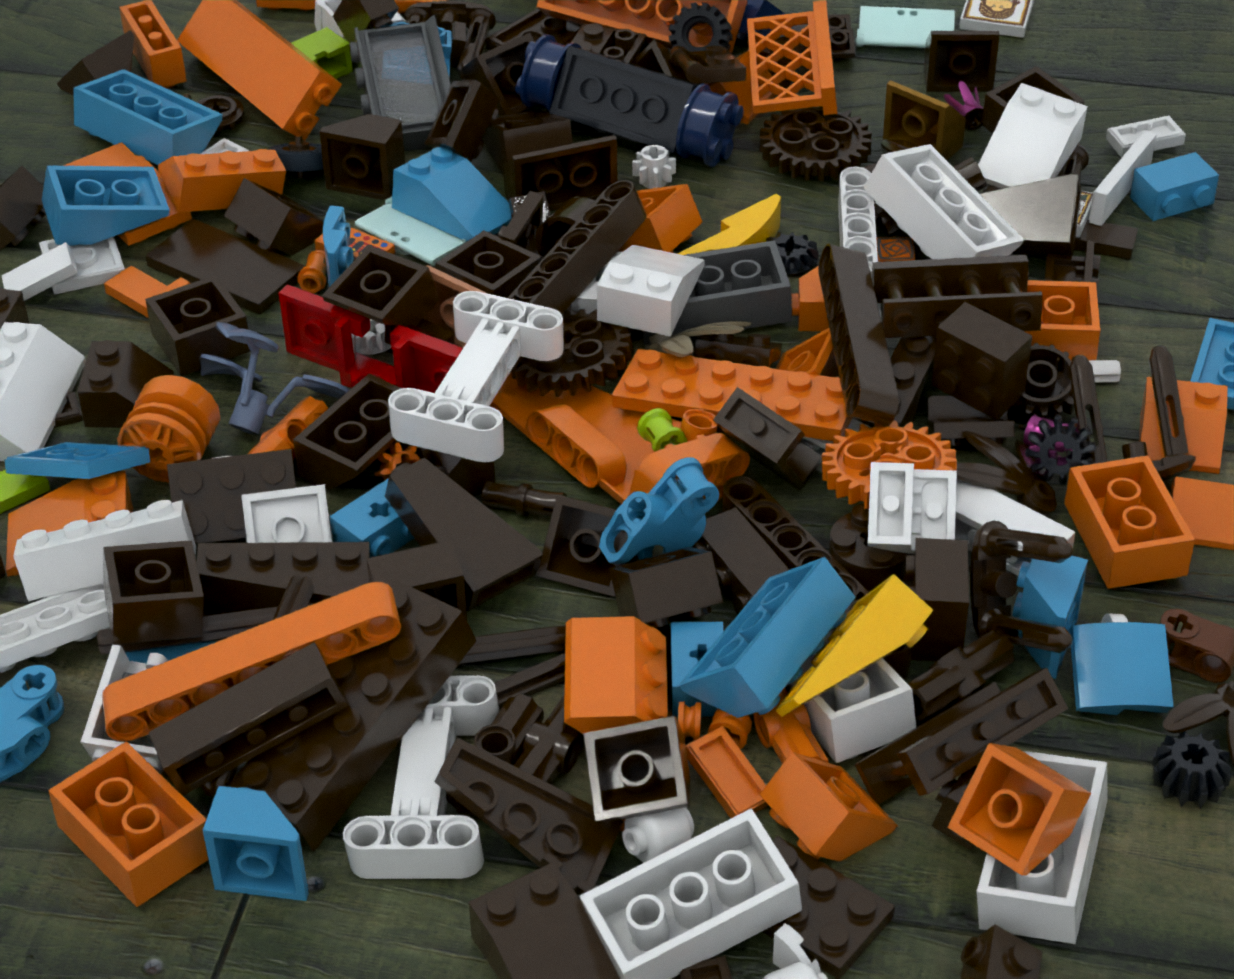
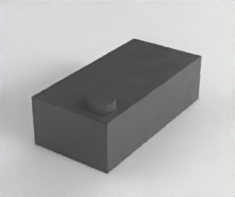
M775 240L685 255L704 259L705 264L672 335L697 326L718 322H751L750 326L743 327L747 329L792 321L791 285ZM642 331L644 345L651 344L648 337L656 333ZM703 335L690 336L689 338L698 337V336H703Z

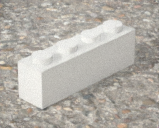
M160 500L150 504L144 510L131 513L129 510H118L108 514L105 519L88 523L87 520H76L66 524L60 530L51 532L34 530L28 532L21 539L17 540L13 557L29 602L103 584V547L192 540L195 554L196 544L183 500L173 503L170 500Z

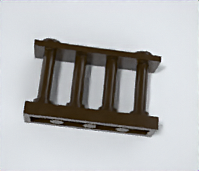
M1011 255L872 262V282L877 304L883 303L882 326L885 338L937 336V327L964 302L1022 331H1041L1043 295L1042 292H1027L1029 264L1027 256Z
M1048 668L1039 669L1003 691L999 690L996 682L986 685L854 765L871 798L877 804H881L912 784L919 796L927 795L979 764L989 743L1008 746L1064 712L1068 707Z

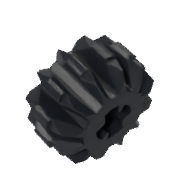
M1057 414L1054 416V427L1052 428L1047 421L1042 419L1038 423L1042 434L1031 431L1028 435V440L1035 445L1026 448L1025 455L1026 457L1037 458L1030 467L1033 472H1037L1044 467L1046 468L1043 476L1045 482H1049L1053 474L1056 473L1059 474L1060 484L1065 485L1067 484V473L1071 467L1090 465L1094 462L1086 454L1096 451V443L1084 441L1091 435V430L1089 427H1085L1076 432L1075 430L1078 425V418L1076 417L1070 419L1068 426H1062V416ZM1063 442L1064 447L1072 449V452L1067 450L1065 457H1058L1057 451L1054 450L1055 443Z
M1186 731L1181 732L1177 738L1166 735L1165 740L1153 755L1152 777L1154 786L1162 788L1164 799L1177 797L1181 807L1187 801H1193L1200 809L1206 803V800L1217 803L1223 791L1226 790V786L1230 784L1232 776L1230 772V752L1221 750L1219 739L1205 740L1202 731L1196 737L1190 736Z

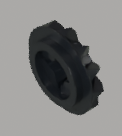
M778 232L776 238L767 237L766 242L775 240L787 274L802 273L816 265L819 256L817 243L809 241L807 235L796 236L794 232L790 235H784ZM787 250H792L790 256H787Z

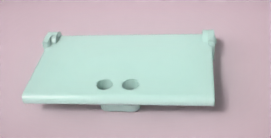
M861 6L859 29H857V38L855 39L856 47L869 45L925 48L926 40L931 31H954L955 10Z
M392 197L385 200V205L357 219L354 223L355 226L394 244L397 253L405 256L411 254L432 266L466 243L465 239L455 237L392 208Z

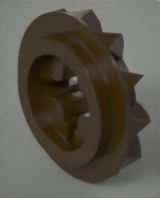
M213 95L197 101V103L222 114V122L217 128L219 133L223 129L233 130L234 125L242 123L244 107L239 100L233 97Z

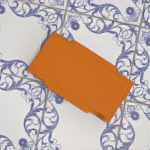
M122 142L63 165L154 167L143 156H136ZM155 167L154 170L170 209L169 216L119 234L118 236L128 246L142 242L146 238L165 230L173 229L191 220V212L178 213Z

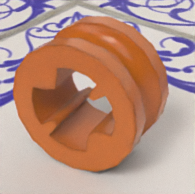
M679 701L678 723L684 738L692 737L694 741L700 738L701 702H696L694 706L690 707L685 704V701Z
M717 709L712 717L708 733L723 726L737 746L742 749L746 745L748 734L752 729L750 717L746 715L738 718Z

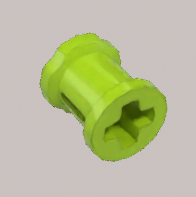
M656 408L647 411L638 422L637 430L639 435L644 440L651 442L654 452L664 449L665 445L668 444L678 445L687 442L683 431L672 425L671 416L664 409Z

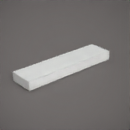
M1145 130L1095 189L1088 219L1090 220L1089 223L1102 226L1131 190L1134 169L1151 164L1157 137L1156 133Z

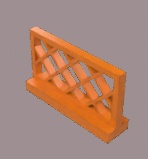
M826 0L813 1L814 11L747 19L754 114L823 106L824 115L838 114ZM808 24L800 32L791 29L794 25ZM760 29L773 30L766 36L755 32V30ZM781 35L790 39L784 45L775 42ZM799 44L808 47L801 54L793 50ZM765 48L774 51L767 58L759 54ZM783 57L792 60L785 67L776 62ZM801 65L810 69L803 76L794 72ZM767 69L776 73L769 80L760 76ZM785 78L794 82L787 89L778 85ZM803 87L814 92L813 95L799 96L796 93ZM769 91L778 95L775 99L760 101V98Z

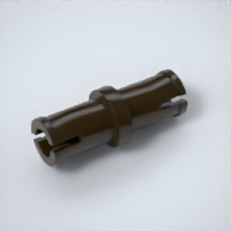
M487 481L482 490V504L486 507L515 510L516 514L521 516H527L529 513L552 516L556 496L567 497V495L562 492L556 493L533 489V486L530 484L522 483L517 487Z

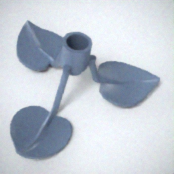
M216 322L215 327L226 338L248 345L251 351L248 369L214 355L201 354L199 359L202 376L209 374H232L242 378L241 392L228 425L253 435L259 434L265 416L273 418L275 410L296 387H306L315 392L338 399L350 390L337 382L303 374V377H294L269 406L266 404L268 396L251 389L253 380L262 382L263 379L262 376L255 373L259 348L270 352H278L279 346L271 339L257 332L243 328L240 329L224 322Z

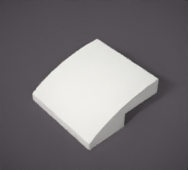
M871 462L868 546L914 554L915 538L955 540L957 471L914 469V463Z

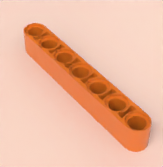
M383 582L367 583L111 683L102 692L107 735L117 741H131L148 735L149 731L314 642L327 664H331L395 638L400 633L401 623L393 589Z

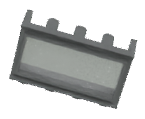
M435 15L421 23L359 31L358 27L354 28L355 42H349L352 63L358 62L359 68H355L357 88H364L365 94L360 95L363 115L372 114L402 120L404 151L431 148L425 145V142L451 86Z

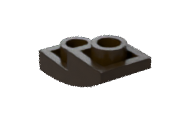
M850 14L828 15L832 58H855L854 32L851 29Z

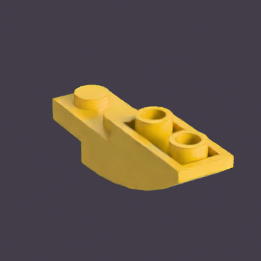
M776 193L721 220L720 233L677 254L687 255L766 242L767 237H775L780 227L781 196Z

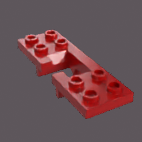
M288 284L279 292L286 352L338 371L340 373L341 385L351 389L370 373L400 388H415L435 393L463 349L457 345L398 325L390 333L394 357V366L356 352L354 335L363 337L371 329L370 319L325 302L321 296Z

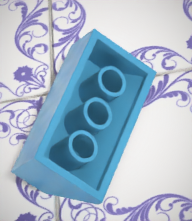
M125 69L74 87L75 126L113 145L122 142L135 155L143 156L146 160L156 165L172 156L202 153L222 122L221 113Z
M825 557L769 577L679 684L680 689L684 693L738 718L756 712L759 715L769 712L779 703L781 699L779 693L783 688L794 682L802 674L803 669L801 666L807 658L816 654L825 645L823 638L826 634L845 620L847 617L845 610L856 598Z

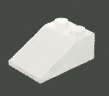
M1021 83L1008 102L978 164L986 183L1003 189L1057 177L1082 138L1088 106Z
M637 245L630 246L609 261L597 284V321L671 337L704 268L705 260Z
M834 630L829 631L823 638L825 645L822 649L830 642L828 637ZM816 654L807 658V660L803 663V665L801 666L803 669L802 674L794 682L787 685L789 691L797 682V680L810 667L814 666L811 663V661ZM883 658L804 704L810 718L813 735L836 763L855 758L862 753L889 744L916 728L912 688Z

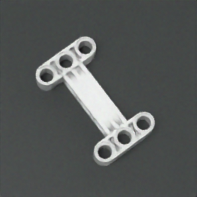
M466 291L458 294L453 301L455 335L459 341L466 343L435 393L415 388H402L394 391L389 396L391 434L395 440L405 444L478 462H491L503 455L504 431L501 412L489 406L520 356L539 361H551L563 354V317L559 311L552 308L478 291Z
M479 675L449 676L409 730L403 735L391 815L358 817L351 820L343 831V840L350 869L355 875L365 879H456L471 877L482 868L484 856L477 823L468 816L446 815V791L434 781L456 740V736L476 735L481 728L491 725L499 713L496 688L491 679Z

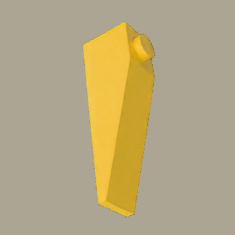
M891 575L855 603L847 613L845 620L828 637L830 642L812 659L811 663L814 666L810 667L797 680L776 709V712L783 717L891 654L902 645L906 644L911 648L926 633L928 628L923 623L932 613L933 609L896 575Z

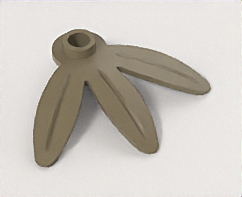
M742 321L718 322L687 329L671 335V337L655 334L648 337L651 344L644 348L645 350H656L678 357H685L694 353L690 336L736 334L744 331L743 327L750 326L752 323Z

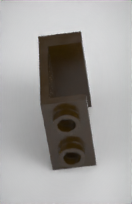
M738 387L713 419L729 439L745 450L751 458L798 490L803 488L822 462L820 454L800 442L805 436L801 429Z

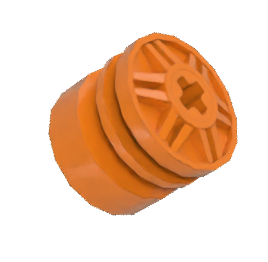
M173 375L154 377L144 385L133 410L130 411L127 420L124 422L117 438L118 445L149 448L150 463L132 468L150 479L169 483L167 464L202 459L205 449L209 445L221 419L219 406L207 390L185 377Z

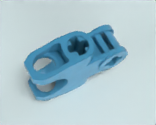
M691 457L680 459L665 471L663 477L649 493L637 491L626 498L602 532L599 548L609 563L619 565L629 562L635 555L639 560L651 557L655 545L662 546L663 553L692 547L705 530V513L717 503L720 495L715 484L707 480L703 474L702 465L697 459ZM625 531L628 534V539L621 550L616 553L614 549L615 538L618 533Z
M32 665L25 667L0 688V783L23 771L45 751L50 740V731L47 727L56 722L63 714L65 707L62 696L56 691L58 685L56 675L47 666Z

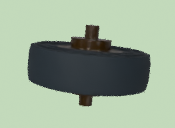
M295 136V142L278 144L268 148V150L275 149L286 171L296 173V178H303V173L324 169L321 144L302 141V136Z

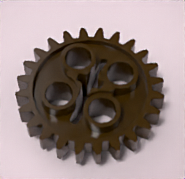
M819 106V108L794 109V111L784 110L781 111V115L771 114V121H764V128H760L759 152H762L763 160H769L770 168L779 166L780 174L791 171V178L793 179L801 174L805 176V181H809L812 176H817L819 181L823 182L824 177L827 175L834 180H838V173H841L844 169L855 166L861 167V163L868 162V155H871L872 132L868 131L867 123H861L860 116L851 118L850 110L840 113L839 106H837L838 114L824 115L823 106Z
M567 309L562 316L563 354L551 361H539L525 357L511 374L513 379H517L518 386L526 385L528 392L539 388L541 396L546 395L551 390L555 392L556 397H559L563 391L569 390L571 396H575L579 388L591 392L592 384L596 383L600 386H605L604 378L616 379L618 378L617 370L627 369L626 361L632 360L631 351H633L628 327L597 321V309L590 314H585V309H580L577 314L573 315Z

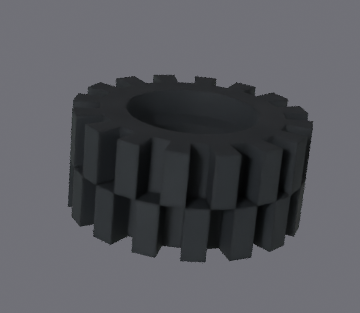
M703 2L702 5L692 3L691 8L687 9L684 6L680 9L683 13L680 16L675 14L673 17L675 23L674 25L670 24L669 27L671 32L669 42L673 45L672 48L683 46L689 52L706 51L708 46H723L726 50H730L729 41H733V34L730 32L732 28L726 17L716 7H710L708 3ZM706 23L713 30L712 40L704 47L692 46L689 42L690 30L696 24Z

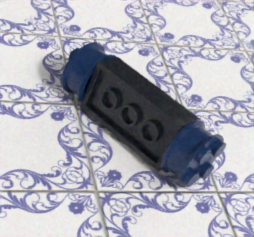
M548 34L541 36L536 42L531 41L528 44L522 75L516 84V94L520 95L522 104L525 107L534 108L537 105L547 108V111L551 114L647 145L662 146L669 152L677 153L682 158H688L691 155L699 157L709 167L716 166L722 158L727 160L730 157L734 145L732 137L735 127L741 122L744 107L739 105L738 97L735 93L727 92L725 95L712 92L707 84L702 83L698 85L583 49L577 43L559 44L553 36Z

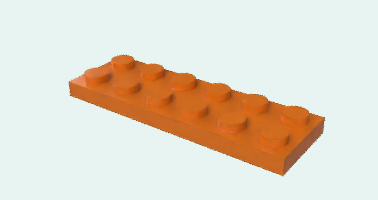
M638 349L611 395L613 408L639 412L661 408L666 410L670 416L683 418V414L687 410L701 409L716 416L738 387L801 429L805 434L804 437L833 441V436L835 435L845 436V429L849 427L852 417H848L846 413L839 377L814 375L802 371L794 372L773 369L767 366L745 365L727 360L718 361L697 358L692 355L678 357L656 350Z

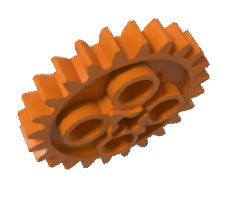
M893 420L889 426L875 423L873 428H869L861 423L859 424L858 432L847 428L845 429V437L833 436V443H826L825 452L822 453V480L827 481V489H836L837 498L848 496V504L850 505L863 501L864 509H869L871 462L914 463V469L957 471L956 450L951 449V442L949 440L941 441V433L939 432L928 435L927 426L918 430L913 429L912 422H909L904 427H898L897 421Z

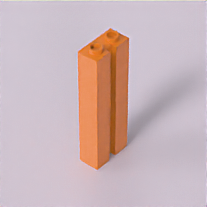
M202 0L177 39L181 45L278 126L295 136H302L304 141L320 119L315 114L321 104L328 107L342 83L237 0Z

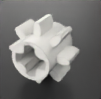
M659 145L644 147L641 152H637V160L632 161V175L639 176V183L649 189L664 187L667 182H672V174L676 173V158H669V151Z

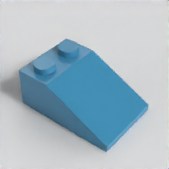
M436 147L432 151L394 169L392 208L455 237L465 239L466 242L484 230L495 235L499 233L503 225L508 226L512 219L508 201L467 158L453 153L449 148Z
M51 165L46 167L42 203L56 245H61L65 242L69 246L92 245L169 216L170 209L154 167Z

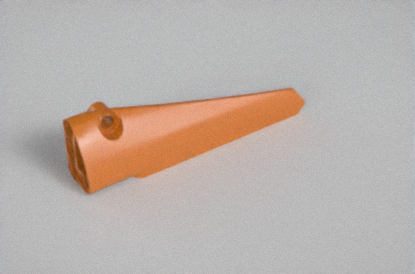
M510 372L490 404L584 486L588 488L599 486L620 505L633 492L649 493L673 463L687 457L695 458L700 462L703 474L709 482L715 484L719 491V501L723 497V485L732 477L742 476L750 463V456L745 450L726 435L716 433L718 425L713 421L715 415L701 409L687 410L683 414L682 422L672 419V425L683 431L687 442L678 445L668 444L665 445L664 449L654 452L651 442L644 440L637 430L638 422L646 412L613 408L612 394L594 386H591V392H587L583 388L577 389L575 396H571L569 390L563 391L559 397L555 396L553 390L541 396L539 388L528 392L526 385L518 386L517 379H513Z

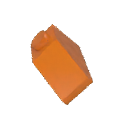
M819 266L800 277L798 293H791L792 316H798V331H824L829 328L818 274Z

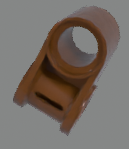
M1170 609L1164 612L1161 616L1160 624H1165L1168 649L1170 643L1175 644L1172 653H1168L1169 666L1192 673L1213 683L1228 680L1234 669V629L1195 616L1182 609ZM1179 622H1182L1181 632H1176Z

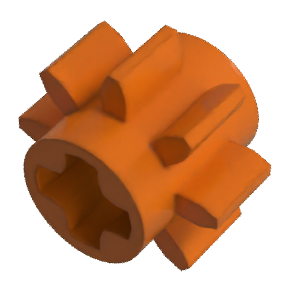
M399 442L390 446L391 455L383 453L377 458L382 463L380 470L374 473L375 476H382L386 480L397 464H413L421 460L415 454L417 446L412 445L402 451Z

